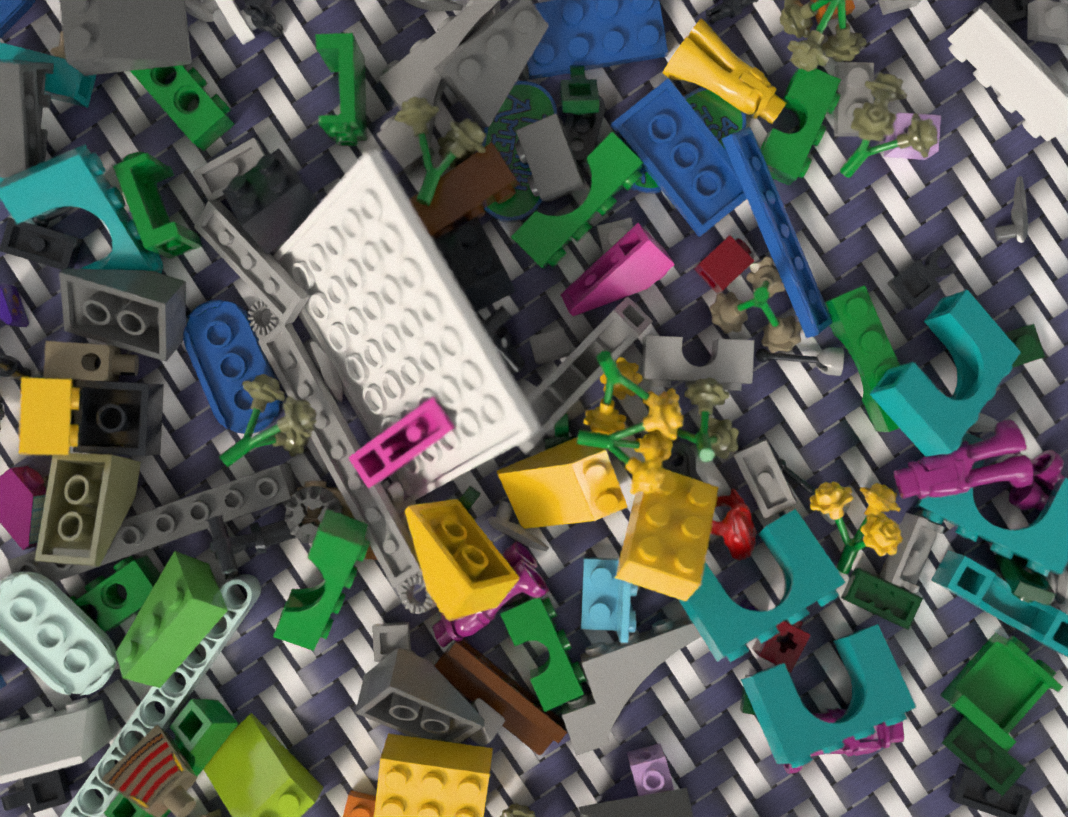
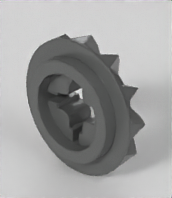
M309 486L295 492L285 505L286 515L284 521L290 529V534L296 536L302 543H312L319 525L314 521L303 525L302 522L308 515L306 507L308 506L311 510L322 506L325 507L318 516L320 522L326 509L342 515L343 510L340 501L331 491L319 486Z

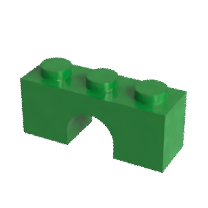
M797 68L793 73L782 100L787 102L784 108L791 110L797 116L799 130L796 133L787 134L772 128L760 147L773 179L790 185L798 177L803 178L812 161L811 158L807 157L812 145L817 146L820 143L826 130V126L822 125L826 113L832 114L840 99L841 94L836 91L841 79L816 68L813 71Z
M527 595L501 607V617L515 646L527 641H538L545 645L549 651L547 661L543 665L530 670V681L544 712L584 695L582 683L587 681L579 661L572 663L567 650L572 649L565 630L561 629L558 631L552 618L557 617V613L550 597L536 599Z

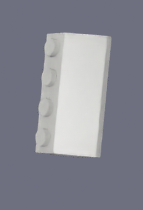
M985 2L948 38L952 43L948 48L960 62L963 63L967 59L976 68L973 75L986 88L991 84L1001 94L997 99L1010 113L1017 110L1026 119L1022 122V125L1034 138H1038L1041 135L1046 141H1049L1068 129V87Z
M82 698L67 703L65 705L66 709L54 711L53 707H47L31 713V718L20 720V716L16 715L1 720L0 784L83 763L112 740L103 701L98 700L88 703L87 698Z

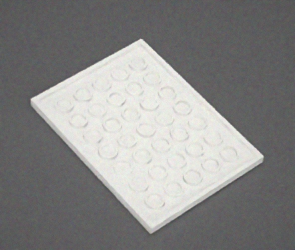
M379 150L366 153L275 253L273 258L310 296L299 313V317L312 339L322 348L336 367L341 378L343 392L371 440L434 396L455 426L453 431L392 474L395 481H398L402 486L404 495L412 496L415 501L530 437L542 428Z

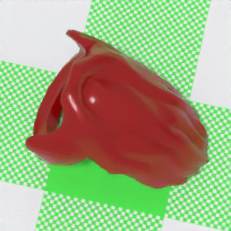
M731 489L730 495L718 496L716 499L715 508L727 506L731 510L722 521H712L710 534L723 536L724 543L728 547L732 558L741 561L751 557L756 546L757 530L754 526L750 508L745 504L739 493L735 489Z

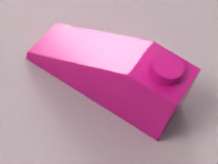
M637 223L560 295L568 312L572 316H576L648 289L656 281L662 279L675 264L664 247Z
M434 396L353 453L348 459L367 487L370 488L414 460L453 431L455 426Z

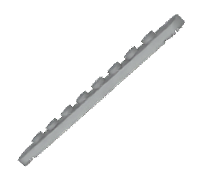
M262 300L254 302L255 304L250 307L251 311L248 312L250 314L248 321H251L249 323L250 327L253 326L252 330L259 339L258 343L288 397L291 396L295 400L300 401L306 400L315 409L317 422L313 424L314 431H312L311 439L355 519L368 524L365 537L370 541L369 545L393 588H396L402 599V604H405V608L409 609L410 612L420 614L431 610L436 606V603L428 592L426 594L428 598L425 599L426 602L423 604L419 603L413 594L416 584L426 588L414 542L382 484L379 482L368 488L348 459L349 456L361 447L292 323L283 324ZM266 309L270 310V313H272L271 317H273L270 320L272 323L268 324L269 326H265L262 322V314Z

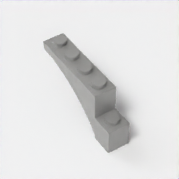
M470 0L465 6V10L457 17L450 16L439 25L438 32L429 39L422 38L411 47L410 54L401 61H392L383 69V75L378 79L385 92L400 110H402V102L408 101L412 97H424L431 106H439L446 84L434 68L501 11L500 0ZM394 115L381 125V131L377 136L408 176L420 167L424 160L419 139L414 136L413 127L403 122H396V115ZM436 116L432 117L427 123L429 134L426 135L431 157L435 155L431 146V138Z
M628 296L525 399L542 428L540 431L517 443L525 453L546 434L604 373L597 361V355L601 351H609L615 361L653 322Z
M685 613V618L674 622L671 618L660 620L652 624L653 629L640 634L638 630H635V633H629L628 643H621L620 640L608 645L605 642H598L588 646L585 649L586 653L580 654L581 663L592 695L586 696L584 693V695L561 705L562 717L576 756L609 745V733L624 705L638 686L675 652L701 638L687 613Z

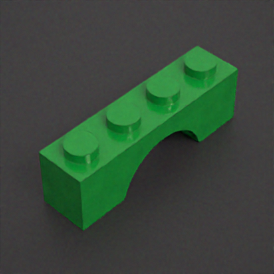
M613 132L586 158L592 174V184L583 204L575 211L562 216H549L535 211L511 236L541 268L544 269L548 264L554 268L566 256L567 252L564 248L573 239L578 243L592 229L589 222L598 213L603 217L617 203L614 196L623 187L627 191L630 190L643 176L639 172L643 167V162Z
M864 285L826 301L825 305L833 321L830 327L834 336L844 344L859 372L863 386L862 401L875 431L891 432L898 429L899 426L873 399L870 393L888 369L900 365Z
M326 509L307 557L321 571L324 581L311 588L291 589L276 626L274 638L312 651L315 650L320 638L327 639L334 619L329 617L331 613H339L345 598V593L341 591L343 587L350 589L358 568L353 565L356 560L362 562L367 553L370 541L364 538L368 524Z
M191 699L172 723L170 729L175 733L174 741L197 777L238 725V722L219 700ZM120 793L104 812L106 817H154ZM168 809L161 817H167L171 810Z

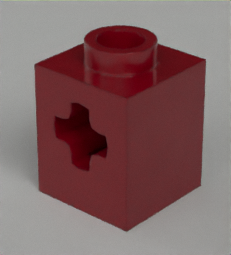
M729 235L694 270L716 294H719L754 262L750 256L752 251L740 238L734 239Z
M785 620L776 626L780 633L762 644L757 638L752 649L759 657L774 665L784 663L787 671L791 673L811 635L801 627L803 624L802 620L793 625L788 620ZM779 635H787L788 640L786 643L783 641L778 642L776 640Z

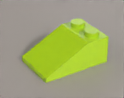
M252 713L231 732L203 769L232 817H301L315 804L324 788Z

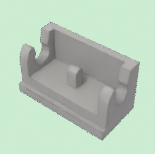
M905 513L899 527L903 540L898 544L896 554H888L879 577L914 593H918L920 587L916 585L937 534H942L945 527L931 523L920 516Z

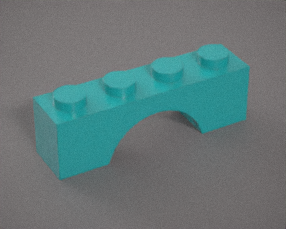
M949 550L946 552L931 579L932 582L1051 650L1068 657V614L1050 605L1047 606L1036 601L1027 603L1018 599L1012 594L1008 583L999 578L996 573L964 555Z

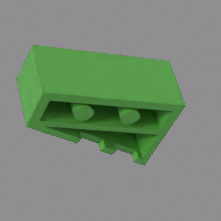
M174 551L116 651L123 679L161 688L228 611L209 563Z

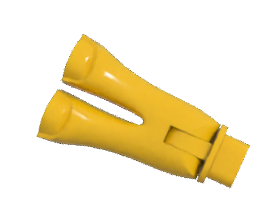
M702 18L678 47L663 71V74L671 80H685L700 85L717 94L741 112L753 115L752 118L754 119L759 115L770 124L775 121L787 104V102L774 94L777 89L771 85L764 76L765 74L736 56Z

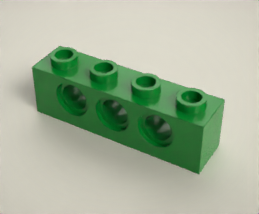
M184 65L130 71L190 141L202 151L209 148L235 125L227 116L231 111L229 106L217 93L212 97L207 93L204 87L208 85V82L194 67L187 70ZM176 72L175 80L170 84H165L166 77L170 73ZM200 98L199 106L193 111H188L189 103L193 99Z
M132 555L125 558L113 567L116 573L107 579L102 575L84 587L87 593L77 599L75 595L69 598L107 634L141 610L160 577V572L148 555L134 559ZM118 584L125 587L127 591L126 600L118 595ZM90 604L97 609V619H94L89 614Z

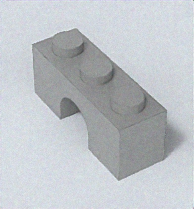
M645 336L643 338L641 375L643 380H650V387H671V381L685 382V388H688L690 384H695L699 378L706 379L708 377L714 378L723 386V390L742 391V384H752L754 340H714L712 342L710 360L704 366L697 367L688 363L683 356V337Z

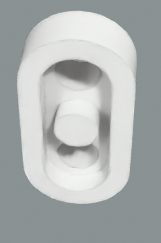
M215 0L243 45L256 38L253 30L257 28L252 23L251 17L244 12V9L240 11L234 0Z

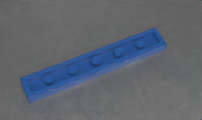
M748 126L722 138V141L806 338L817 336L831 325L833 321L753 131Z

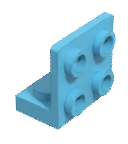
M584 557L581 629L617 631L620 642L628 643L629 633H635L636 611L633 610L632 604H630V596H637L638 585L615 578L620 558Z

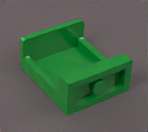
M353 33L316 34V50L330 72H339L340 113L338 115L319 116V125L337 145L355 146L358 144V141H367L365 57Z
M144 152L128 154L123 158V162L113 165L145 249L172 259L203 247L198 233L174 221L171 222L157 188L158 182L174 176L169 166L149 153Z
M994 633L940 696L1008 752L1017 742L1009 735L1010 731L1049 688L1059 692L1063 686L1053 678L1057 673L1040 659L1034 661L1027 655L1030 649L1019 639L1012 635L1007 639Z

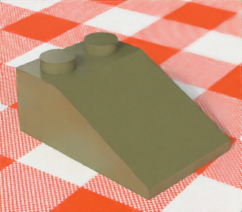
M70 453L69 455H53L35 561L100 566L136 497L141 462L106 454Z

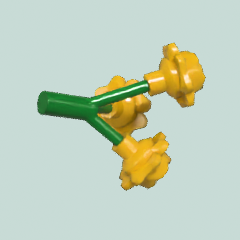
M601 351L597 355V361L604 372L600 376V381L606 384L603 389L605 396L600 401V407L586 410L584 424L590 426L592 432L612 434L617 430H623L625 428L624 422L626 421V416L619 414V411L614 409L613 395L619 400H624L627 394L629 396L637 394L643 398L642 402L649 407L648 416L652 415L654 398L658 395L652 391L646 392L638 386L642 382L643 377L637 373L639 370L637 363H629L623 357H619L615 363L609 351ZM670 388L667 392L663 391L659 394L662 399L674 401L679 406V395L676 394L675 389Z
M659 395L654 398L652 415L644 417L643 422L612 434L579 430L578 445L608 449L626 464L625 468L633 474L630 490L632 495L638 491H643L647 494L653 493L662 483L665 475L661 469L662 461L670 458L673 447L672 440L677 438V428L683 425V415L678 404L674 401H666ZM645 429L649 432L643 438H637L635 441L622 439ZM618 447L634 448L636 452L642 453L645 457V462L642 463L636 457H629Z
M836 481L831 483L824 482L815 490V495L810 497L811 510H819L823 514L829 513L830 518L836 521L844 543L843 551L836 566L839 572L848 574L858 551L867 546L874 548L880 556H884L887 553L890 555L896 554L897 546L903 540L901 531L895 521L881 512H889L890 510L900 512L901 508L895 503L897 493L886 485L874 483L870 488H860L868 503V507L864 512L866 517L853 539L849 537L842 518L844 516L843 507L853 500L850 487H842Z

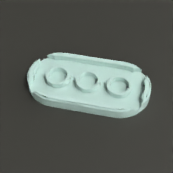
M17 572L6 576L0 581V640L48 686L61 694L87 695L100 689L110 678L116 666V650L109 636L47 577L34 572Z

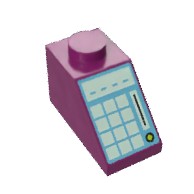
M28 466L10 468L0 476V523L22 550L37 547L47 491L43 485L44 480L42 476Z

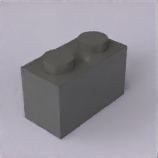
M557 114L516 130L519 142L515 143V147L523 164L528 162L532 175L528 176L527 179L535 197L540 195L542 200L549 203L586 187L565 127Z

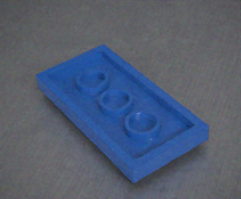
M553 0L534 4L549 27L527 62L529 80L569 74L570 65H584L586 71L662 58L668 54L659 0Z
M669 78L612 122L611 127L625 145L643 162L644 169L698 237L702 236L747 200L727 151Z

